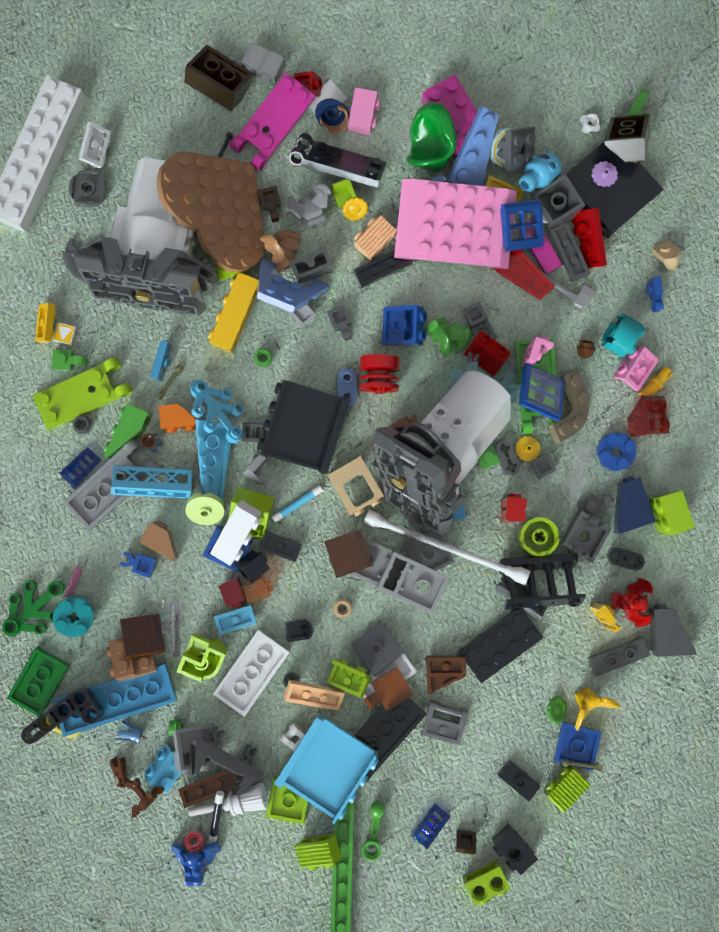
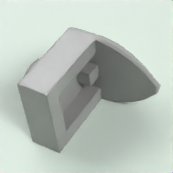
M255 454L248 462L250 465L245 470L244 475L254 482L265 485L266 483L256 473L268 459L264 455Z

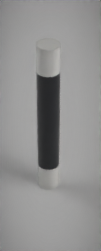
M223 791L216 792L209 844L216 843L224 797Z

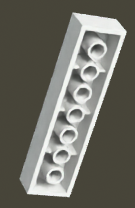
M46 75L0 177V222L28 233L87 101V97L82 89Z

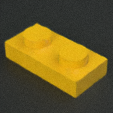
M39 304L35 342H51L54 335L53 322L56 317L55 304Z

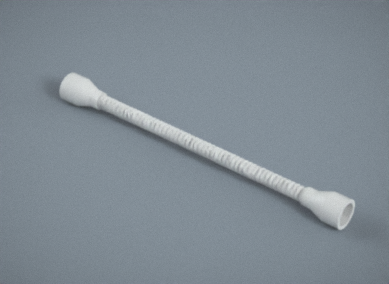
M369 510L364 522L366 525L385 529L389 528L400 534L403 533V535L419 539L421 542H426V544L428 543L437 548L440 547V549L447 550V552L449 551L458 556L461 555V557L468 558V560L482 563L484 566L487 565L489 568L505 573V575L510 576L515 582L525 585L530 574L528 569L500 565V563H495V561L488 560V558L474 555V553H469L467 550H462L451 544L448 545L446 542H441L430 536L427 537L425 534L411 531L409 528H404V526L402 527L390 522L378 512Z

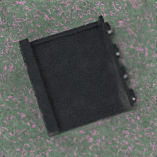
M605 142L601 143L566 173L585 203V207L582 210L599 207L602 234L608 239L664 190L640 162H625L605 145ZM607 161L616 167L618 178L610 187L606 186L603 188L593 182L591 175L593 174L592 169L596 164Z
M281 379V382H277L274 393L277 394L275 401H271L268 412H271L269 420L266 419L263 425L264 437L258 441L257 449H259V454L327 474L350 400Z

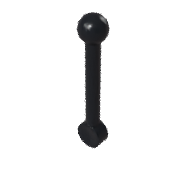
M231 132L226 133V140L218 157H222L229 140L233 138Z

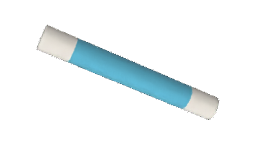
M320 485L316 486L271 516L276 523L323 492Z

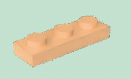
M289 680L283 699L287 702L339 711L345 693L341 689Z

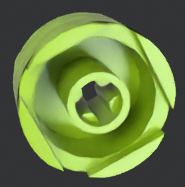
M535 517L527 519L518 529L517 542L520 548L529 555H548L559 544L558 528L554 522L547 518ZM535 533H541V540H535Z

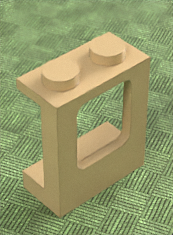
M361 456L327 475L350 516L354 514L357 517L365 512L364 508L371 504L374 507L382 502L381 498L384 495ZM363 475L374 497L355 507L344 490L343 485L354 477Z

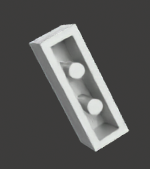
M241 500L236 505L210 554L228 565H231L235 560L239 561L244 553L241 550L243 545L247 546L252 538V535H250L252 529L256 530L261 522L259 517L262 512Z

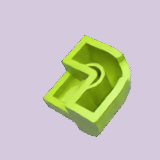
M193 633L176 672L198 681L215 677L222 666L227 648L216 638L210 640Z

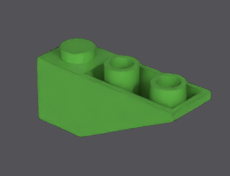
M127 403L126 407H123L119 417L121 419L112 430L113 437L111 441L107 442L104 448V457L111 459L127 442L137 439L142 435L149 424L152 414Z

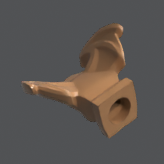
M282 230L276 232L273 236L264 234L260 237V240L264 242L265 250L273 254L271 261L277 264L276 271L278 273L287 271L291 268L290 262L297 259L293 257V252L298 251V240L301 236L296 232Z

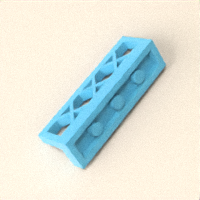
M113 465L111 495L189 499L191 495L192 470ZM126 472L129 477L126 480H116V473ZM139 473H145L149 478L146 481H139L135 476ZM159 474H165L169 479L166 482H159L155 477ZM179 475L187 476V484L178 483L175 478Z

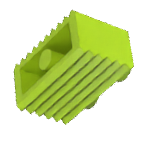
M572 765L564 766L559 771L560 776L555 781H549L544 791L546 796L563 813L591 786Z
M335 834L303 838L294 846L300 868L308 867L309 870H315L324 865L325 868H331L342 858Z

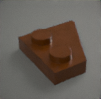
M466 655L426 657L428 694H432L434 691L466 677Z

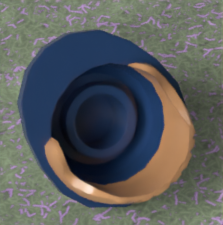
M332 98L324 99L317 104L315 109L319 124L331 134H340L347 128L350 112L342 102Z

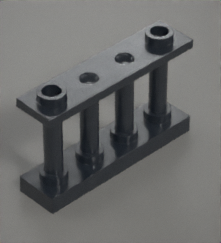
M578 554L500 559V565L522 567L530 570L527 580L530 598H518L516 582L507 575L511 599L506 600L504 609L520 611L522 608L560 605L577 607L581 605L586 595L585 593L577 594L572 571L579 561ZM562 568L565 571L569 595H557L553 574L554 569ZM535 570H543L545 572L549 596L538 597L534 577Z

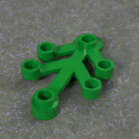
M35 581L25 582L23 586L25 590L23 613L18 616V604L22 602L21 594H11L9 596V618L2 624L3 632L7 636H16L21 631L35 632L38 635L45 633L47 630L45 623L40 622L32 625L24 624L23 622L28 618L49 619L53 622L52 614L54 610H37L51 598L62 595L65 591L64 584L61 581L49 583L47 592L33 603V592L37 589V583ZM29 583H31V584L33 585V589H32V590H29V589H28V584H29ZM56 585L60 586L59 592L55 591ZM14 596L18 597L17 603L13 601ZM11 623L16 625L14 630L10 627ZM38 625L43 627L42 632L38 631Z

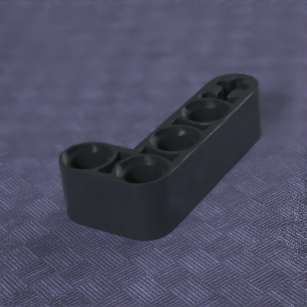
M81 687L22 730L21 738L25 743L33 744L76 712H78L84 722L93 724L103 717L104 708L90 688ZM79 692H81V693H83V694L85 695V701H84V702H82V701L79 700V698H78V693H79ZM63 704H65V705L68 706V708H69V713H68V714L63 712V710H62V705H63ZM90 709H94L97 712L96 718L90 715ZM47 716L50 717V718H52V720H53V724H52V725H48V724H47V722H46V717H47ZM39 727L40 731L32 736L31 732Z

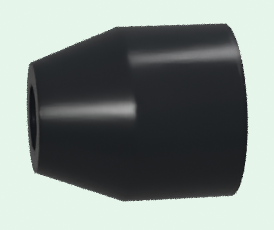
M294 672L287 673L283 679L284 686L287 687L289 679L299 681V676Z

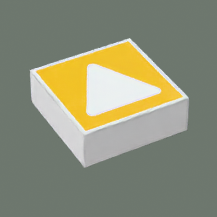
M57 322L52 340L73 346L77 327Z

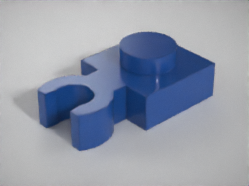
M661 276L653 277L646 285V292L650 296V300H652V312H660L661 309H664Z
M130 552L123 553V555L129 557V562H120L121 566H133L131 572L148 578L152 577L158 559L140 553L135 558Z

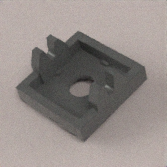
M535 127L505 130V141L497 144V147L503 149L502 152L497 153V156L505 159L504 170L522 169L532 161V156H535ZM521 145H523V148L521 149L520 153L519 148Z
M578 510L560 544L577 553L588 562L593 563L611 529L606 527L605 523L600 522L598 518ZM582 531H587L589 534V538L585 542H582L579 538Z

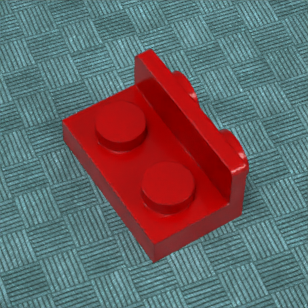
M480 331L463 355L494 377L511 352L488 334Z

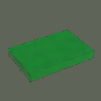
M35 647L6 699L40 717L47 709L71 665L42 648Z

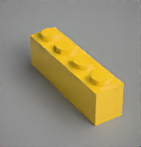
M238 272L237 277H233L230 287H232L231 291L225 295L223 300L224 308L222 312L219 311L217 314L216 327L211 329L208 339H210L209 343L212 346L233 354L257 297L259 280Z

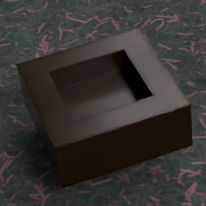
M457 830L455 852L475 855L476 832Z

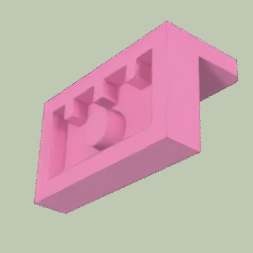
M544 336L535 337L527 345L521 366L524 367L526 363L530 365L535 364L537 360H540L542 354L547 353L553 348L554 343Z
M637 346L632 355H626L622 363L617 367L613 377L623 380L633 390L639 391L659 359L646 347Z

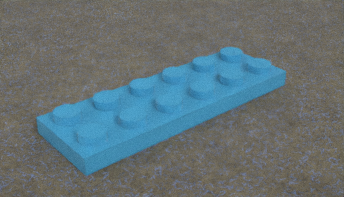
M167 663L157 666V672L122 682L114 679L88 687L104 708L103 717L93 724H88L76 712L61 723L60 728L63 737L176 702L177 698ZM79 692L78 698L80 701L84 702L85 695ZM71 693L53 698L54 706ZM63 704L62 710L64 713L68 714L69 708L67 705ZM90 709V715L96 718L97 712L94 709Z

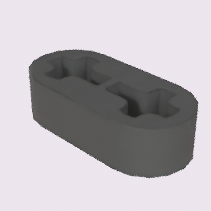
M501 441L495 446L501 469L508 476L516 475L520 470V463L510 442ZM502 444L504 445V447L508 446L509 450L506 451L508 455L507 458L504 452L500 453L499 449L502 448ZM507 459H509L511 464H515L514 472H511V470L507 471L506 467L509 466Z

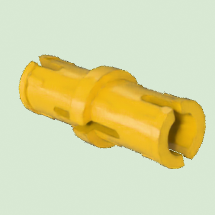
M663 367L654 378L652 377L649 380L647 386L638 393L641 396L640 398L648 402L658 390L660 391L663 388L665 382L672 377L673 372L668 367Z

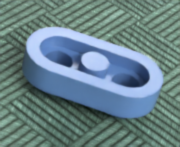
M343 369L338 374V396L344 398L345 394L351 395L348 407L353 406L357 400V378L353 370ZM345 375H349L351 379L349 381H345L343 377Z

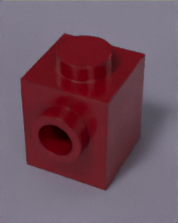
M239 577L218 585L227 607L232 606L234 609L244 605L243 601L247 597Z

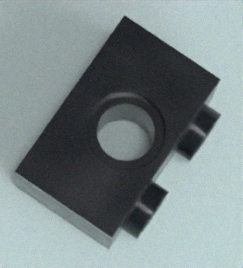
M507 824L492 838L494 843L492 848L500 857L503 855L508 860L506 864L512 872L516 870L522 875L538 860L533 850L510 824ZM517 847L516 853H509L510 848Z

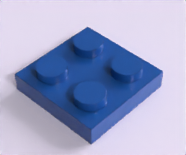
M562 721L553 760L562 763L563 759H568L573 762L595 764L602 732L580 726L577 731L575 724ZM580 767V768H584V769H588V770H592V771H593V768Z

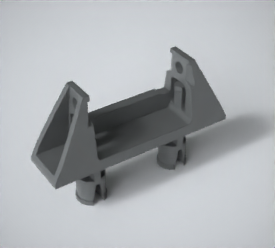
M213 726L207 742L199 737L189 741L191 776H198L201 766L206 758H209L210 761L238 775L234 785L235 788L230 796L232 798L237 797L264 775L263 772L250 765L257 748L251 749L252 745L246 744L239 760L217 747L225 731H218L219 727Z

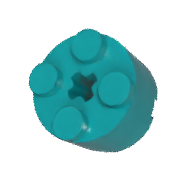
M621 312L616 316L618 320L615 323L611 322L602 337L604 343L601 346L619 357H624L627 354L632 355L637 347L635 343L638 338L644 335L646 328L638 321Z
M78 594L62 599L53 613L55 629L67 637L84 635L91 628L95 618V609L90 600ZM73 612L77 613L76 616L78 617L76 619H72L71 615Z

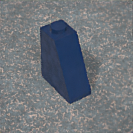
M633 476L622 479L623 483L617 485L613 530L615 534H621L656 522L641 477L634 479Z

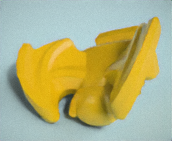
M586 687L574 693L579 706L575 728L577 731L579 730L588 712L595 707L621 709V706L615 700L597 696L589 687Z

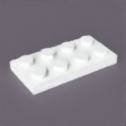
M258 629L213 695L245 717L290 651Z

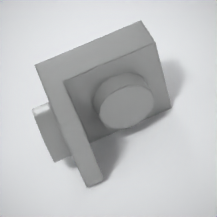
M308 304L294 313L288 311L302 328L316 317V314Z

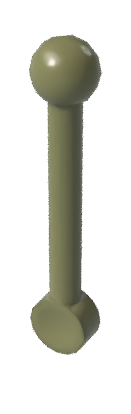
M181 365L176 366V371L163 390L157 395V398L160 400L177 374L182 372L183 367Z
M568 759L562 760V764L565 767L572 765L595 768L597 771H602L603 769L600 763L587 764L569 761Z

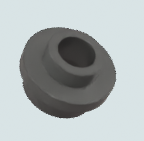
M80 415L74 419L73 429L79 434H86L92 429V421L88 416ZM85 421L86 426L81 428V422Z

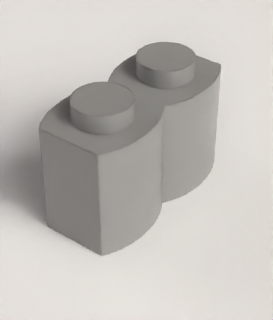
M251 42L241 64L244 68L254 73V75L260 76V79L265 83L269 84L271 82L276 84L285 66V59L279 54Z

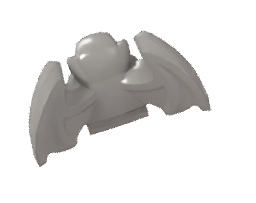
M318 184L313 187V192L316 193L314 198L313 195L304 196L298 200L299 203L295 202L294 196H289L285 200L287 212L290 211L297 218L301 219L303 217L308 221L307 224L310 231L321 228L326 224V219L322 215V209L327 208L328 195H331V191L324 184Z

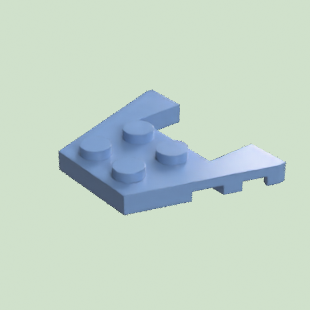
M263 257L260 260L257 298L294 313L307 305L309 300H315L322 292L325 294L328 291L329 284L317 279H313L309 287L306 288L298 282L284 279L281 275H274L277 264Z

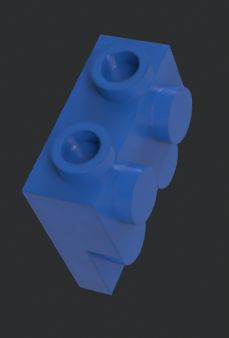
M419 305L384 307L382 345L423 346V341L426 340V331L423 329V325L427 320V312L424 310V307Z

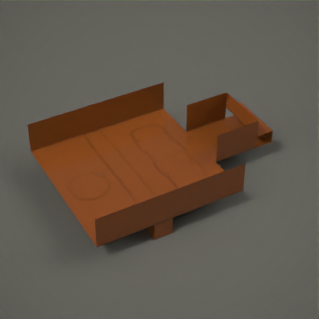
M397 667L371 682L375 692L364 698V701L369 709L382 702L386 711L413 696V693Z

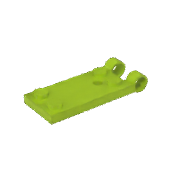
M118 357L110 358L103 364L32 395L47 430L59 427L80 415L90 413L133 393L129 383L121 384L114 389L108 373L122 367ZM91 386H95L96 388L95 392L93 393L89 391V388Z

